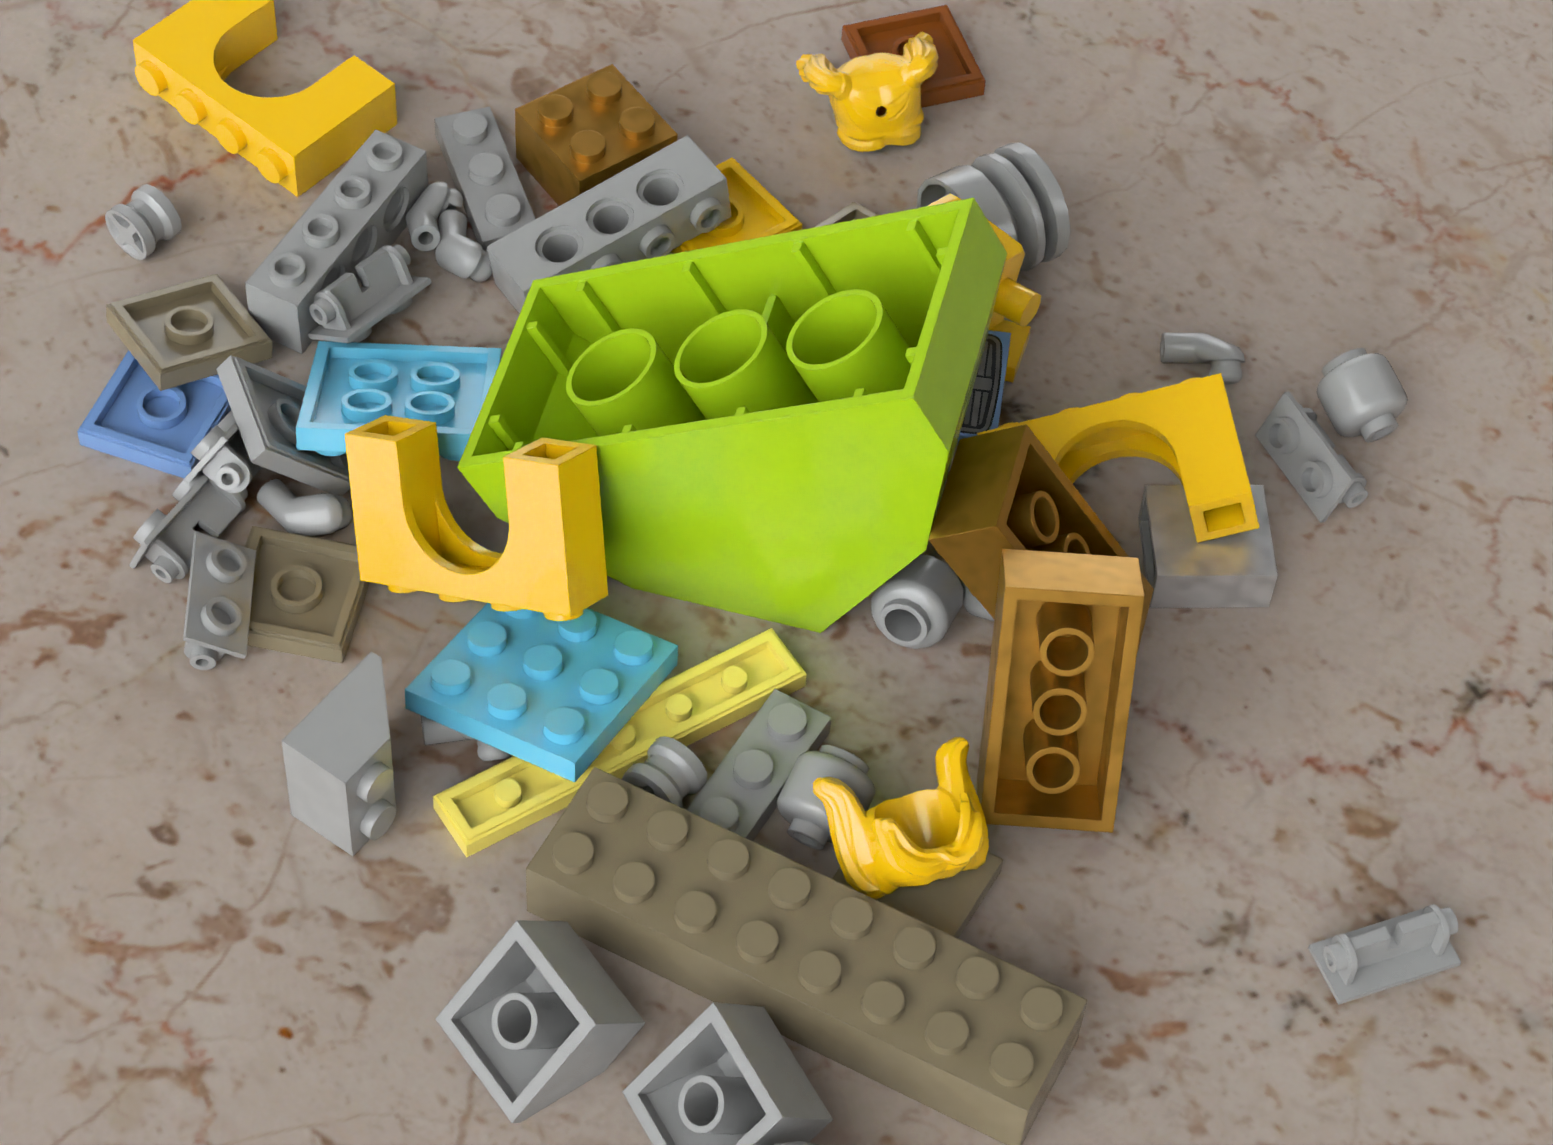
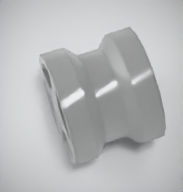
M148 184L142 185L133 192L131 202L126 205L117 204L108 210L105 215L106 225L116 243L127 254L138 260L146 259L154 253L156 243L159 240H170L179 234L182 229L181 219L171 201L160 190Z
M666 736L657 738L647 751L648 759L644 763L633 764L622 777V780L683 808L682 799L686 795L697 794L708 780L707 772L698 757L681 742Z

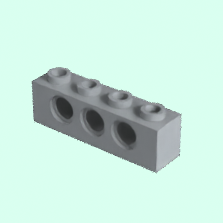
M375 129L245 282L248 311L272 341L302 354L314 340L309 338L308 333L320 325L312 318L309 311L310 305L314 303V295L345 273H354L358 284H360L361 281L355 266L382 246H391L407 227V212L428 186L425 150Z
M687 135L488 245L487 251L495 285L520 314L533 280L668 255L673 249L682 245L683 242L691 240L702 233L712 231L721 222L732 217L727 178Z

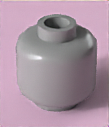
M1357 348L1341 354L1323 367L1322 373L1324 377L1319 382L1316 392L1338 434L1343 437L1362 435L1365 442L1369 443L1379 440L1397 429L1399 425L1395 418L1405 409L1408 398L1390 362L1384 355L1379 353L1367 354L1364 348Z
M921 554L876 589L871 599V615L877 628L892 642L913 649L931 647L944 638L963 604V587L958 575L946 563L934 556Z
M822 745L819 751H808L800 754L776 803L782 817L790 823L787 833L796 841L818 850H822L826 842L832 843L826 810L822 801L813 793V782L817 778L823 777L841 780L854 791L866 811L875 795L874 784L866 775L869 770L867 764L854 754L831 745Z

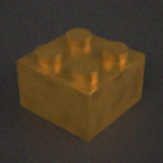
M613 64L515 108L516 158L558 206L676 142L678 134Z

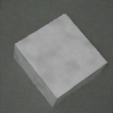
M1145 485L1138 520L1146 579L1154 588L1150 608L1269 607L1278 575L1263 485H1250L1259 523L1258 529L1199 543L1196 540L1183 485Z

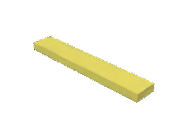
M770 628L662 682L576 782H572L513 756L434 795V810L465 856L469 857L566 808L594 767L622 779L625 772L633 764L644 763L648 759L647 751L657 738L663 736L674 738L687 747L760 710L774 689L789 695L805 687L807 674L775 631Z

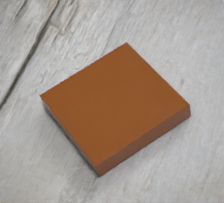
M947 5L842 26L841 40L850 59L874 53H891L902 56L903 47L908 43L909 38L915 37L922 31L933 38V44L939 57L937 61L938 67L935 73L921 84V108L984 95L986 81ZM883 106L878 107L876 110L877 115H884L886 108Z

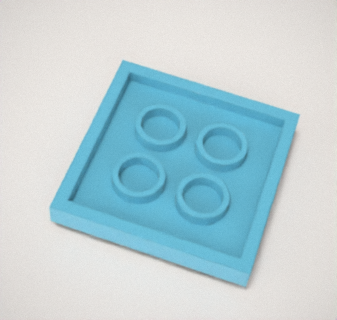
M318 341L296 425V449L315 451L324 456L346 454L345 433L379 417L388 415L436 422L439 456L452 461H460L501 361L502 348Z
M487 603L405 688V709L572 782H576L677 666L678 645L589 608L584 609L583 615L576 619L552 621L546 619L543 612L526 609L509 612L496 611L491 608L490 603Z

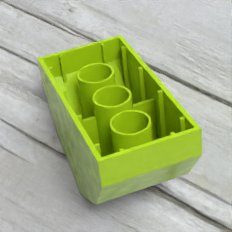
M973 197L533 280L457 468L495 516L509 524L503 465L504 456L542 437L596 445L607 576L633 589L821 633L926 551L982 359L1007 252Z

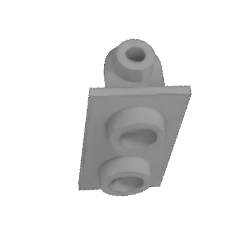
M398 244L393 247L384 245L355 266L363 287L360 288L354 273H345L314 295V303L310 305L309 311L312 318L320 325L309 332L308 336L310 339L358 343L367 338L372 332L371 327L384 317L408 308L413 302L412 297L432 282L428 277L410 275L407 266L410 264L411 259L403 246Z
M1285 392L1255 436L1320 523L1328 519L1338 503H1345L1348 508L1361 504L1368 496V492L1365 489L1367 481L1362 474L1354 471L1342 454H1336L1333 450L1335 444L1316 421V413L1311 408H1303L1290 392Z
M232 410L192 450L191 454L200 462L184 480L189 483L201 471L222 490L229 493H238L243 491L249 485L252 478L263 468L251 463Z
M201 471L189 483L183 480L172 494L179 501L167 515L163 514L159 509L155 510L134 535L133 539L141 544L129 566L135 569L146 557L153 563L151 571L159 580L171 583L174 578L183 579L191 568L193 540L196 533L194 528L196 525L210 536L218 538L237 515L241 514L245 509L244 500L248 496L246 488L238 493L226 492Z
M197 531L194 534L183 635V640L186 641L184 653L190 659L192 667L199 670H209L216 666V661L220 660L225 653L242 659L247 656L256 550Z
M1435 904L1351 932L1335 935L1332 938L1310 944L1308 947L1338 1005L1454 968L1461 964V960L1449 941L1450 935L1458 932L1457 918L1451 908L1440 909Z

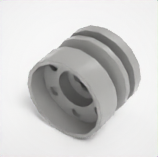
M1021 142L1008 143L997 148L994 153L983 154L977 157L971 166L959 165L930 177L918 189L917 208L926 207L949 193L961 200L974 197L985 217L1023 246L1025 256L1020 271H1029L1040 262H1049L1058 258L1068 248L1071 230L1068 208L1061 188L1044 160L1035 150Z

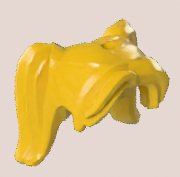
M922 31L915 37L909 38L908 43L903 47L902 56L891 53H874L855 57L836 69L823 53L815 55L802 54L801 58L796 61V68L799 70V75L803 82H809L810 87L815 89L817 93L829 96L838 126L837 135L841 142L851 150L871 152L882 149L885 145H911L920 138L921 123L924 120L921 108V84L935 73L939 57L933 44V38ZM880 106L886 108V113L882 116L876 114V110Z
M954 737L942 744L936 751L937 788L920 790L903 797L888 799L866 811L854 791L841 780L823 777L817 778L813 782V793L822 801L826 810L830 837L836 858L846 882L854 890L876 900L891 894L899 887L926 886L935 880L953 877L961 871L978 869L985 863L989 849L988 829L978 795L969 775L966 759L970 746L965 738Z

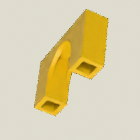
M191 0L133 39L136 60L135 75L146 92L153 96H160L175 107L187 122L201 126L216 137L228 152L232 154L238 153L256 166L263 177L269 182L279 183L297 197L351 159L375 129L386 133L397 125L395 83L355 55L308 88L287 96H252L242 93L224 82L236 68L278 40L274 0Z
M1221 373L1203 378H1189L1178 384L1142 393H1128L1117 399L1081 408H1067L1056 414L1020 423H1006L998 428L977 433V435L1027 424L1072 484L1091 467L1110 459L1142 457L1159 462L1169 468L1183 485L1197 543L1259 528L1253 495Z
M384 415L345 433L361 581L387 585L388 590L394 593H411L415 591L438 594L440 600L445 602H463L467 600L490 603L491 608L496 611L509 612L526 609L543 612L544 617L552 621L576 619L583 615L584 609L608 596L596 445L542 437L503 457L509 533L504 552L498 553L480 546L467 536L456 523L448 508L442 486L436 422Z

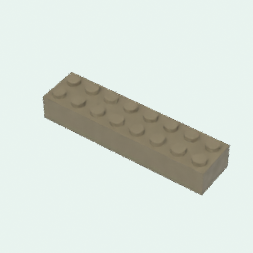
M596 767L592 769L526 867L528 912L547 921H567L579 937L713 1002L764 1007L782 1036L1006 1145L1023 1144L1078 1040L1087 999Z

